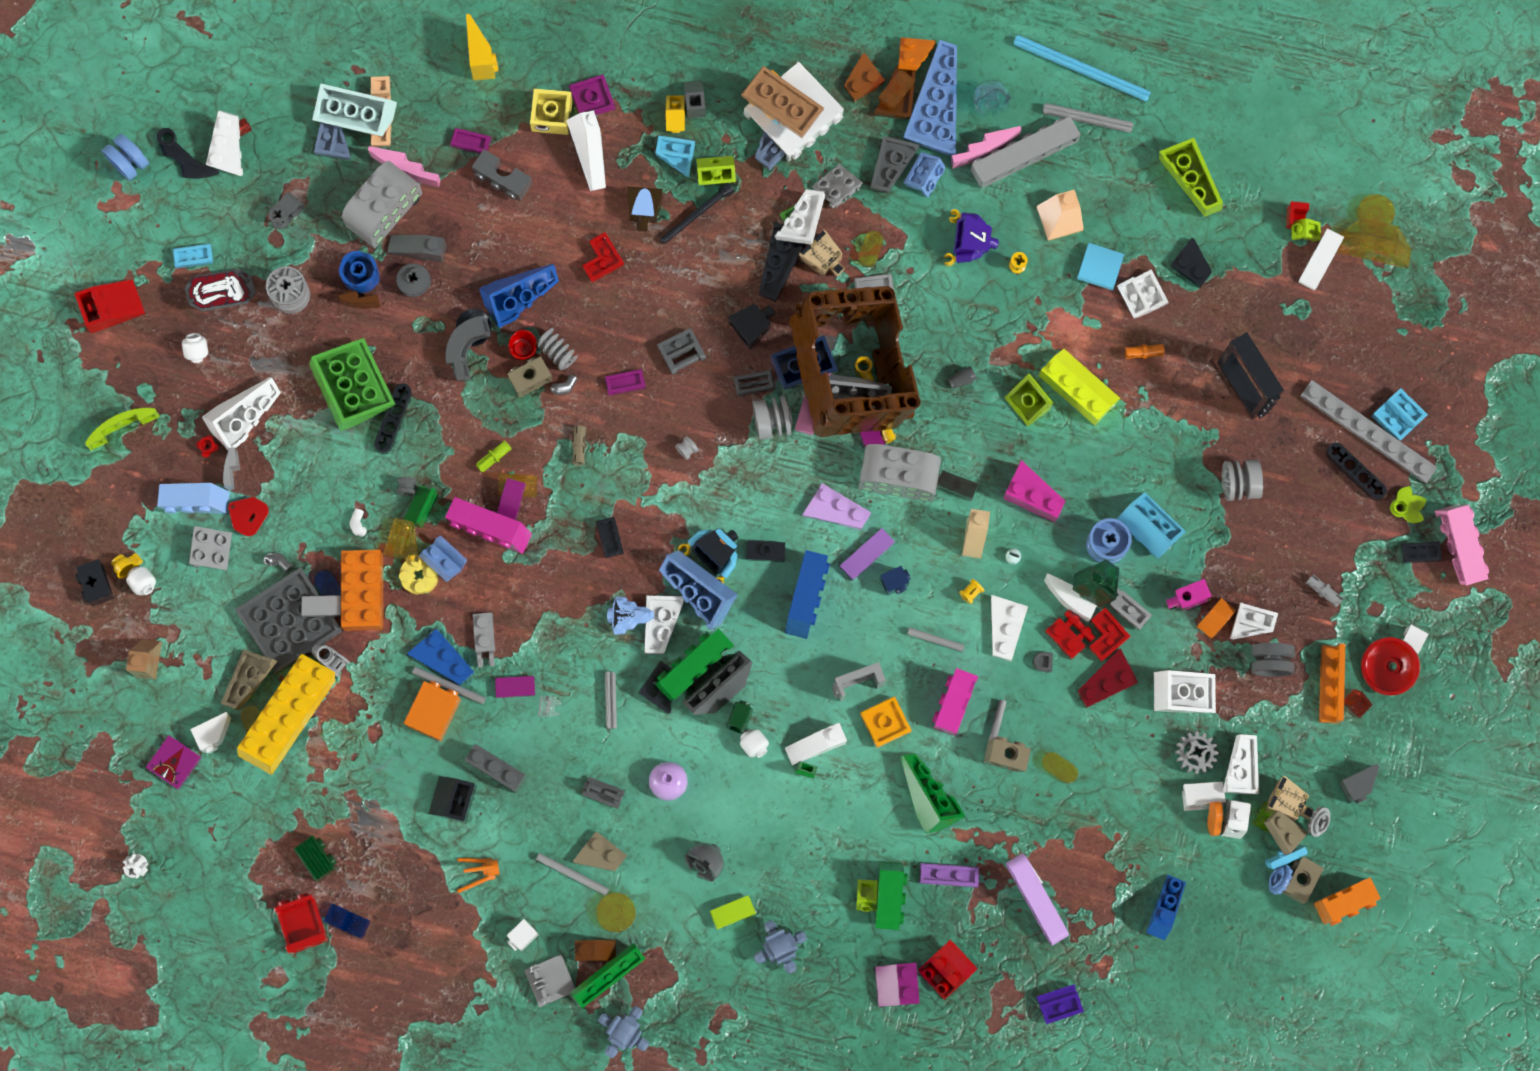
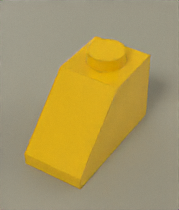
M685 95L666 96V131L672 133L685 131Z

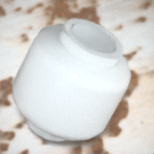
M199 333L186 335L182 341L184 357L193 363L203 361V358L208 355L206 338Z
M134 567L128 572L126 582L136 595H148L153 591L156 579L147 568Z
M751 728L741 735L740 746L749 757L757 756L760 758L767 753L768 750L766 748L769 745V741L759 729L753 730Z

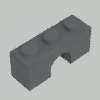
M484 149L472 166L474 176L480 181L485 180L489 182V185L495 190L499 191L500 189L504 191L505 195L510 199L521 201L532 185L531 177L517 168L508 176H500L497 174L501 166L500 158Z
M474 744L465 758L467 764L492 777L514 793L518 792L526 779L524 773L477 744Z

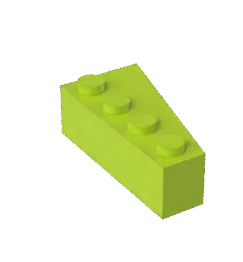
M1195 138L1159 151V160L1204 217L1222 210V199Z

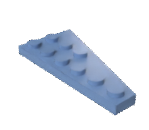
M939 40L903 137L905 141L919 144L922 147L951 157L956 155L957 45Z

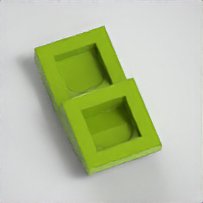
M749 895L709 911L717 930L756 914Z

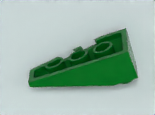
M916 753L900 757L916 816L926 833L938 832L965 817L956 799L952 795L949 797L942 789L944 785L940 781L937 783L931 777L930 769Z

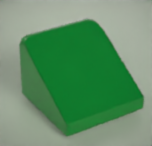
M799 761L795 773L814 779L818 767Z

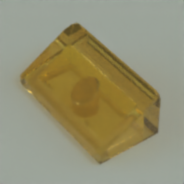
M499 474L498 495L502 496L507 478L526 483L523 497H537L538 478L536 475Z

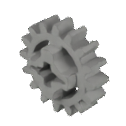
M1198 731L1194 733V736L1188 733L1187 739L1182 737L1180 739L1182 743L1176 744L1180 750L1175 751V754L1180 756L1176 761H1182L1183 763L1181 769L1186 766L1188 768L1187 773L1194 770L1195 775H1197L1199 770L1205 773L1206 767L1208 769L1213 768L1211 763L1217 762L1214 756L1218 755V752L1214 751L1217 744L1210 743L1213 738L1211 737L1207 740L1206 733L1199 736ZM1198 741H1201L1202 743H1204L1205 746L1199 744ZM1188 743L1189 749L1187 753L1184 754L1185 746ZM1195 750H1196V751H1202V750H1204V751L1201 752L1199 755H1191V756H1190V754H1192ZM1209 752V758H1208L1207 762L1205 763L1206 760H1205L1204 757H1205L1206 753ZM1188 760L1195 762L1196 765L1189 763Z

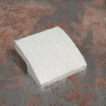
M1152 270L1117 285L1134 319L1169 303Z

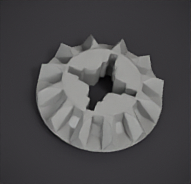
M1324 806L1318 807L1316 811L1312 812V816L1309 817L1310 821L1307 823V832L1310 835L1318 837L1326 831L1330 823V811Z

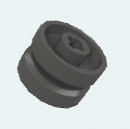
M1259 643L1251 646V656L1258 659L1251 663V673L1253 675L1285 677L1295 674V664L1289 661L1295 657V646L1285 643Z

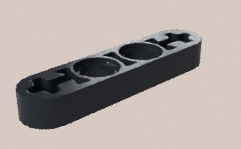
M399 384L394 389L392 395L395 402L394 406H400L402 412L398 415L392 414L391 410L394 406L386 410L374 443L376 450L380 454L385 455L391 452L412 398V390L407 384ZM404 389H406V392L408 393L407 395H403L402 402H405V404L399 401L401 398L399 391H403ZM388 423L395 424L393 432L385 431V426ZM382 434L387 436L386 443L388 445V447H384L383 449H381L379 443H383L385 440V437L382 436Z
M1332 443L1327 448V458L1369 498L1378 501L1386 495V486L1343 445ZM1337 448L1339 450L1338 455H1332L1333 450ZM1343 455H1345L1346 457L1341 462H1339L1338 460ZM1345 461H1352L1354 469H1346L1344 466ZM1359 474H1366L1368 482H1360L1358 479ZM1373 481L1374 483L1368 489L1367 486ZM1380 488V494L1375 495L1373 493L1375 489Z

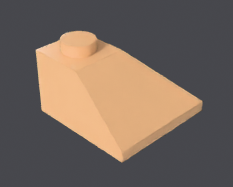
M1075 190L1057 194L1037 205L1036 208L1048 241L1084 230L1081 208Z

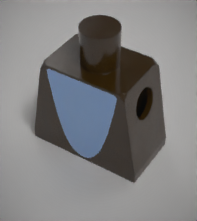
M627 186L630 221L637 222L636 230L641 232L648 231V223L657 222L663 200V189Z

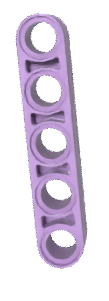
M1021 853L1005 863L1048 942L1053 946L1069 936L1065 925L1026 856Z

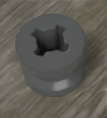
M398 477L397 483L399 487L396 489V494L415 496L414 485L417 480L411 477Z

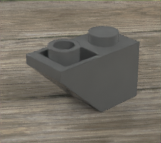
M702 81L685 82L687 119L706 117Z

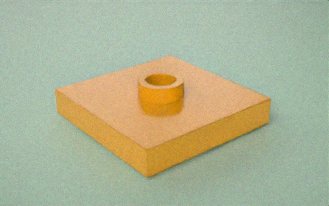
M895 696L860 712V716L876 748L912 732Z

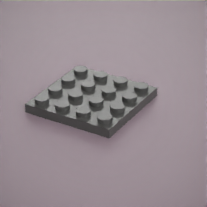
M301 567L235 609L264 656L277 661L273 666L276 674L294 664L301 654L306 656L311 653L315 644H325L343 632L333 616L302 617V596H319Z

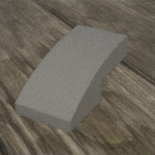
M235 447L230 448L224 465L223 483L227 491L235 490L233 471L240 470L238 451Z

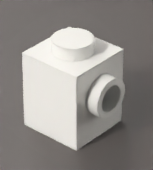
M523 919L507 935L510 939L507 943L515 951L518 948L523 951L539 934Z

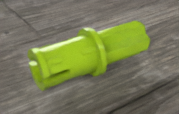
M504 440L492 451L489 450V453L477 462L476 466L481 472H485L495 462H500L499 459L511 451V447Z

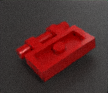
M1069 609L1064 613L1069 619L1066 623L1059 618L1045 632L1072 660L1086 647L1081 641L1084 637L1089 642L1093 641L1096 637L1091 633L1092 630L1079 620L1080 617L1077 614L1074 615ZM1072 625L1081 632L1078 636L1070 629Z

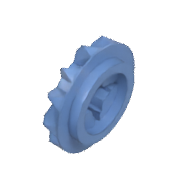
M1285 864L1273 871L1269 879V890L1271 893L1276 895L1286 890L1292 879V869H1290V866Z

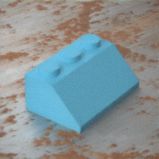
M1145 492L1133 501L1117 518V520L1122 521L1129 528L1135 539L1141 542L1150 554L1158 559L1186 532Z

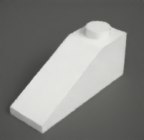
M837 723L785 747V750L793 766L798 764L799 761H806L845 745L847 740L840 723Z

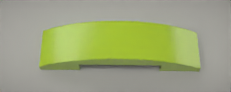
M139 408L120 413L102 423L88 437L85 444L92 451L108 443L106 435L138 419L144 425L159 418L160 415L155 408Z

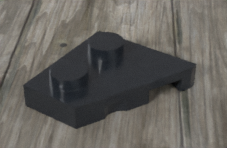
M1193 237L1170 265L1171 268L1199 288L1202 287L1212 273Z
M659 661L638 694L666 714H670L672 701L662 693L655 683L659 681L657 677L664 670L668 672L671 668L662 661Z

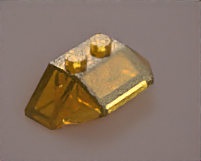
M1362 218L1339 233L1344 238L1337 253L1408 269L1412 250L1399 226Z

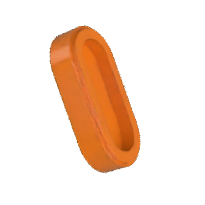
M1213 801L1209 807L1207 826L1210 836H1219L1223 821V807L1221 802Z

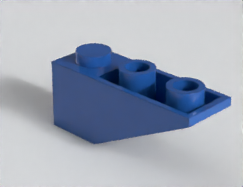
M1167 875L1146 933L1165 941L1172 930L1186 882Z

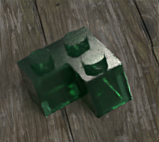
M1104 560L1094 566H1089L1074 574L1072 590L1099 608L1113 602L1117 598L1119 568L1108 560Z

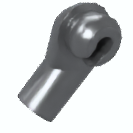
M569 375L565 383H554L551 385L550 390L558 396L569 394L578 379L573 375Z
M270 553L263 558L265 565H280L285 572H288L293 567L281 553Z

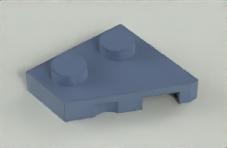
M320 122L314 149L315 155L345 160L351 159L342 127Z
M764 131L755 159L770 171L786 153Z

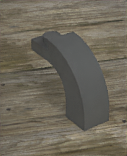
M478 316L463 322L454 330L449 338L445 354L446 364L454 366L453 374L457 381H471L467 364V353L470 346L477 340L491 337L488 320L485 317Z

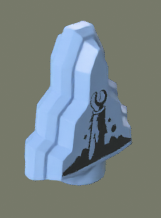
M616 596L613 608H609L607 611V620L609 624H612L614 635L625 634L626 630L634 629L637 624H645L654 619L653 611L646 607H638L635 602L628 601L626 597Z

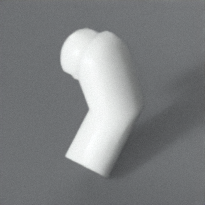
M355 508L349 525L353 534L363 537L367 532L366 527H363L360 522L364 511Z

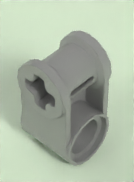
M317 643L312 648V656L325 667L334 671L336 677H339V672L346 664L350 663L344 656L324 643ZM326 648V654L323 657H319L320 650Z

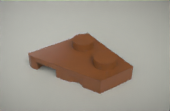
M863 53L844 84V89L855 102L884 84L885 80L867 55Z

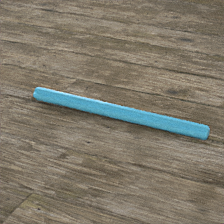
M1017 35L1014 40V45L1141 100L1147 101L1151 92L1023 36Z

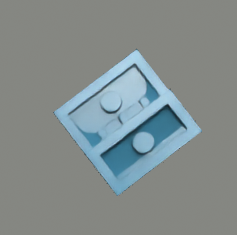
M1088 243L1077 279L1113 290L1124 254Z
M1400 388L1371 417L1387 433L1401 441L1428 414Z

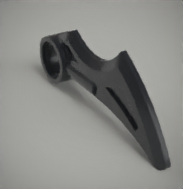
M170 128L159 130L157 141L161 146L164 156L173 158L180 164L182 178L200 179L219 175L220 172L200 163L177 143V137L173 130ZM163 135H172L171 141L163 142Z

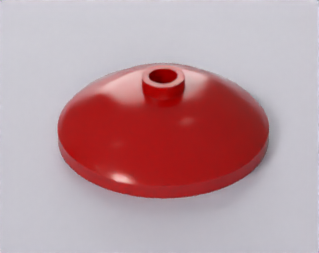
M1387 637L1373 642L1366 649L1362 657L1361 670L1366 683L1374 691L1383 695H1399L1408 691L1416 683L1420 673V661L1416 651L1409 643L1399 638ZM1393 662L1397 665L1395 670L1391 668Z

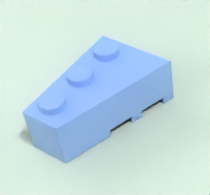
M212 483L160 484L157 507L164 509L165 513L175 514L176 511L184 513L228 514L230 492Z

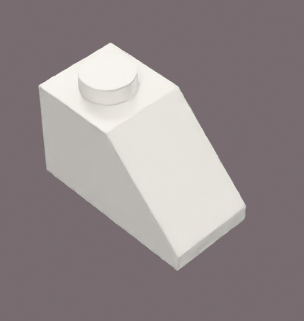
M225 712L190 729L200 751L203 753L214 752L218 749L217 746L223 743L232 719L230 714Z

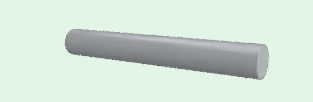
M910 627L907 635L963 652L965 646L964 644Z
M999 700L989 740L998 736L1006 706V701Z

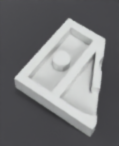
M1239 603L1230 639L1273 632L1278 613Z

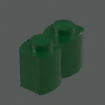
M742 700L735 702L726 723V728L743 734L753 713V709L750 707L751 704Z

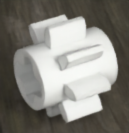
M133 853L123 861L125 864L123 867L124 873L130 878L138 879L140 875L144 876L148 871L146 868L148 865L147 860L140 854L135 855Z

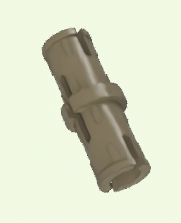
M585 426L574 427V442L572 443L573 465L581 466L585 464L584 456L585 449L587 448V443H585Z

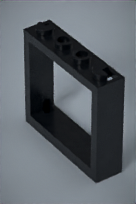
M1248 332L1232 340L1217 364L1251 418L1259 417L1261 419L1269 414V411L1277 404L1276 401L1281 399L1280 395L1284 389ZM1238 357L1240 358L1245 368L1249 372L1250 376L1256 383L1257 387L1263 394V398L1260 396L1259 392L1257 391L1252 381L1246 374L1245 370L1241 366L1240 362L1238 361Z

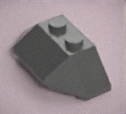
M741 651L722 656L717 662L711 666L709 665L703 675L693 680L694 683L687 688L685 699H683L682 703L694 715L719 711L745 687L752 661Z

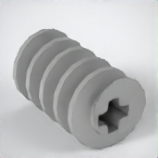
M551 328L540 337L538 347L543 349L544 354H548L549 359H553V363L558 365L560 370H564L574 363L578 355L573 357L572 355L575 350L567 351L569 344L562 346L564 339L558 341L559 334L552 335L554 328Z

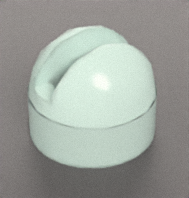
M1014 548L1008 550L1005 556L1006 561L1012 565L1017 564L1021 559L1020 551ZM1009 553L1018 555L1019 557H1014L1012 555H1009Z

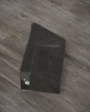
M942 470L937 483V489L968 501H972L978 486L975 482Z

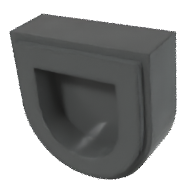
M1037 653L1033 658V667L1039 672L1051 673L1053 653Z

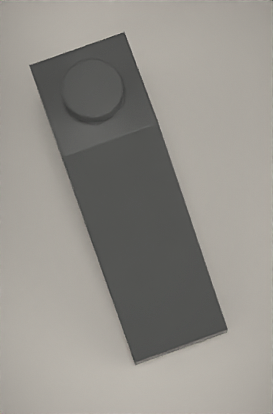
M391 235L387 253L443 263L447 245L445 239L428 235Z

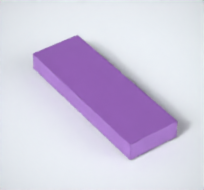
M881 528L844 561L840 568L853 581L888 550L895 541Z
M920 863L919 884L978 888L979 867Z

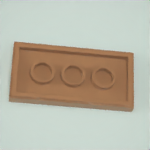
M765 66L760 69L741 95V97L800 138L805 136L824 111L823 106Z

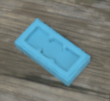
M211 244L173 249L174 266L176 269L213 263Z
M1298 845L1291 854L1284 855L1282 850H1280L1278 855L1265 860L1268 868L1274 870L1307 855L1308 852L1305 846Z

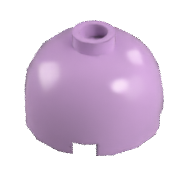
M670 761L656 765L649 776L651 791L657 798L664 801L678 799L686 791L688 785L685 770L679 764Z

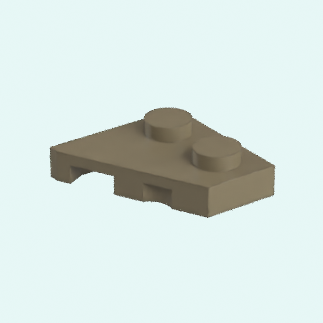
M1280 811L1273 812L1264 822L1284 855L1291 854L1308 834L1307 831Z
M596 831L573 862L615 872L627 855Z

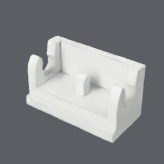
M1223 782L1184 784V791H1182L1184 811L1209 809L1210 803L1213 801L1221 802L1222 807H1224L1226 800L1225 793H1223Z

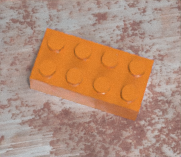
M381 550L341 551V627L344 631L383 630V553Z

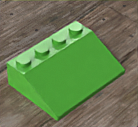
M364 338L311 357L309 366L340 431L356 426L395 405Z

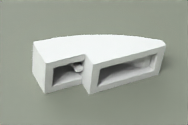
M1327 228L1298 283L1314 291L1316 290L1344 238L1343 236Z
M1047 574L1044 581L1057 600L1066 609H1070L1074 615L1077 614L1082 620L1089 622L1097 605L1080 597L1083 590L1051 574Z

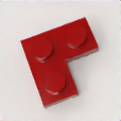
M606 232L589 241L597 257L582 265V268L591 283L624 266L623 260Z
M1106 608L1090 620L1102 636L1090 645L1089 649L1101 662L1131 637Z

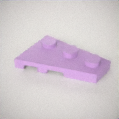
M822 483L802 517L819 519V521H828L861 530L871 512Z

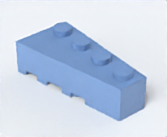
M679 550L668 554L659 569L669 583L681 592L682 598L686 603L689 602L698 617L704 619L709 630L722 624L738 594Z

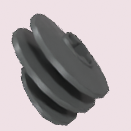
M408 264L399 270L396 282L399 290L404 295L418 297L429 289L431 277L428 270L422 265Z

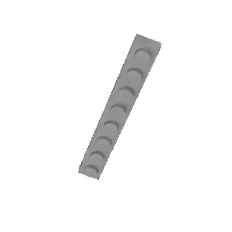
M1311 380L1301 394V398L1426 484L1438 468L1313 380Z

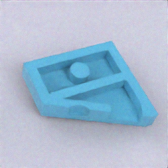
M658 136L656 156L686 177H690L695 141Z

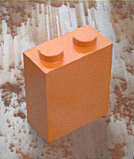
M430 680L429 683L424 681L404 721V725L441 742L461 699L454 690L448 688L445 691L440 688V684Z

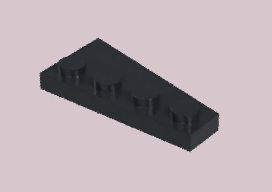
M776 221L774 222V229L759 290L760 296L775 303L799 258V254L806 245L804 243L776 240L775 235L784 226Z

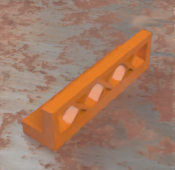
M1345 644L1321 646L1319 723L1339 724L1344 721Z

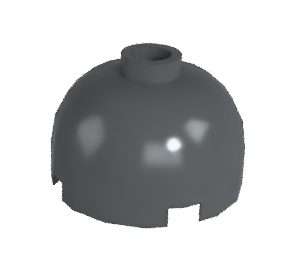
M696 844L684 856L688 867L691 870L695 867L699 871L697 875L706 881L713 882L720 875L724 866L723 856L720 853L721 850L715 844Z

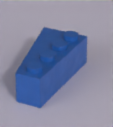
M805 551L788 615L785 634L808 638L810 626L815 625L817 617L814 610L819 608L821 597L818 596L819 591L824 590L826 580H823V575L828 574L830 563H827L828 555Z

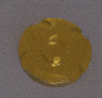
M1371 194L1365 197L1357 209V218L1360 224L1371 231L1386 229L1395 217V208L1392 202L1380 194Z
M611 893L600 900L597 906V918L604 929L620 933L627 930L633 924L636 918V909L633 901L628 896L622 893Z

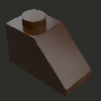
M615 940L575 941L576 962L611 961L616 957Z

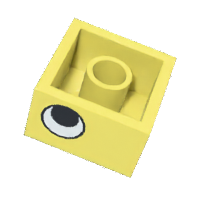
M534 89L530 120L532 132L569 135V127L566 120L571 118V92Z

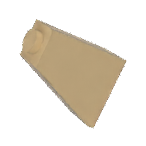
M970 510L966 523L962 556L981 559L988 531L989 511Z

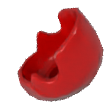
M527 330L516 331L509 339V353L517 360L524 361L530 359L537 349L536 337Z

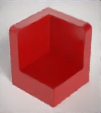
M1290 202L1287 207L1286 229H1291L1294 221L1306 218V214L1309 211V203Z

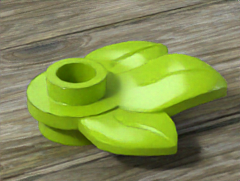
M1410 486L1404 487L1398 491L1397 498L1390 504V511L1395 517H1403L1409 523H1419L1424 520L1419 511L1424 507L1427 500L1421 496L1412 495ZM1396 506H1401L1402 511H1398L1396 509Z

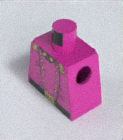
M1202 579L1176 590V596L1167 599L1166 603L1169 610L1180 607L1183 612L1211 602L1212 596L1205 579ZM1187 595L1191 599L1189 601H1185L1183 599V596Z

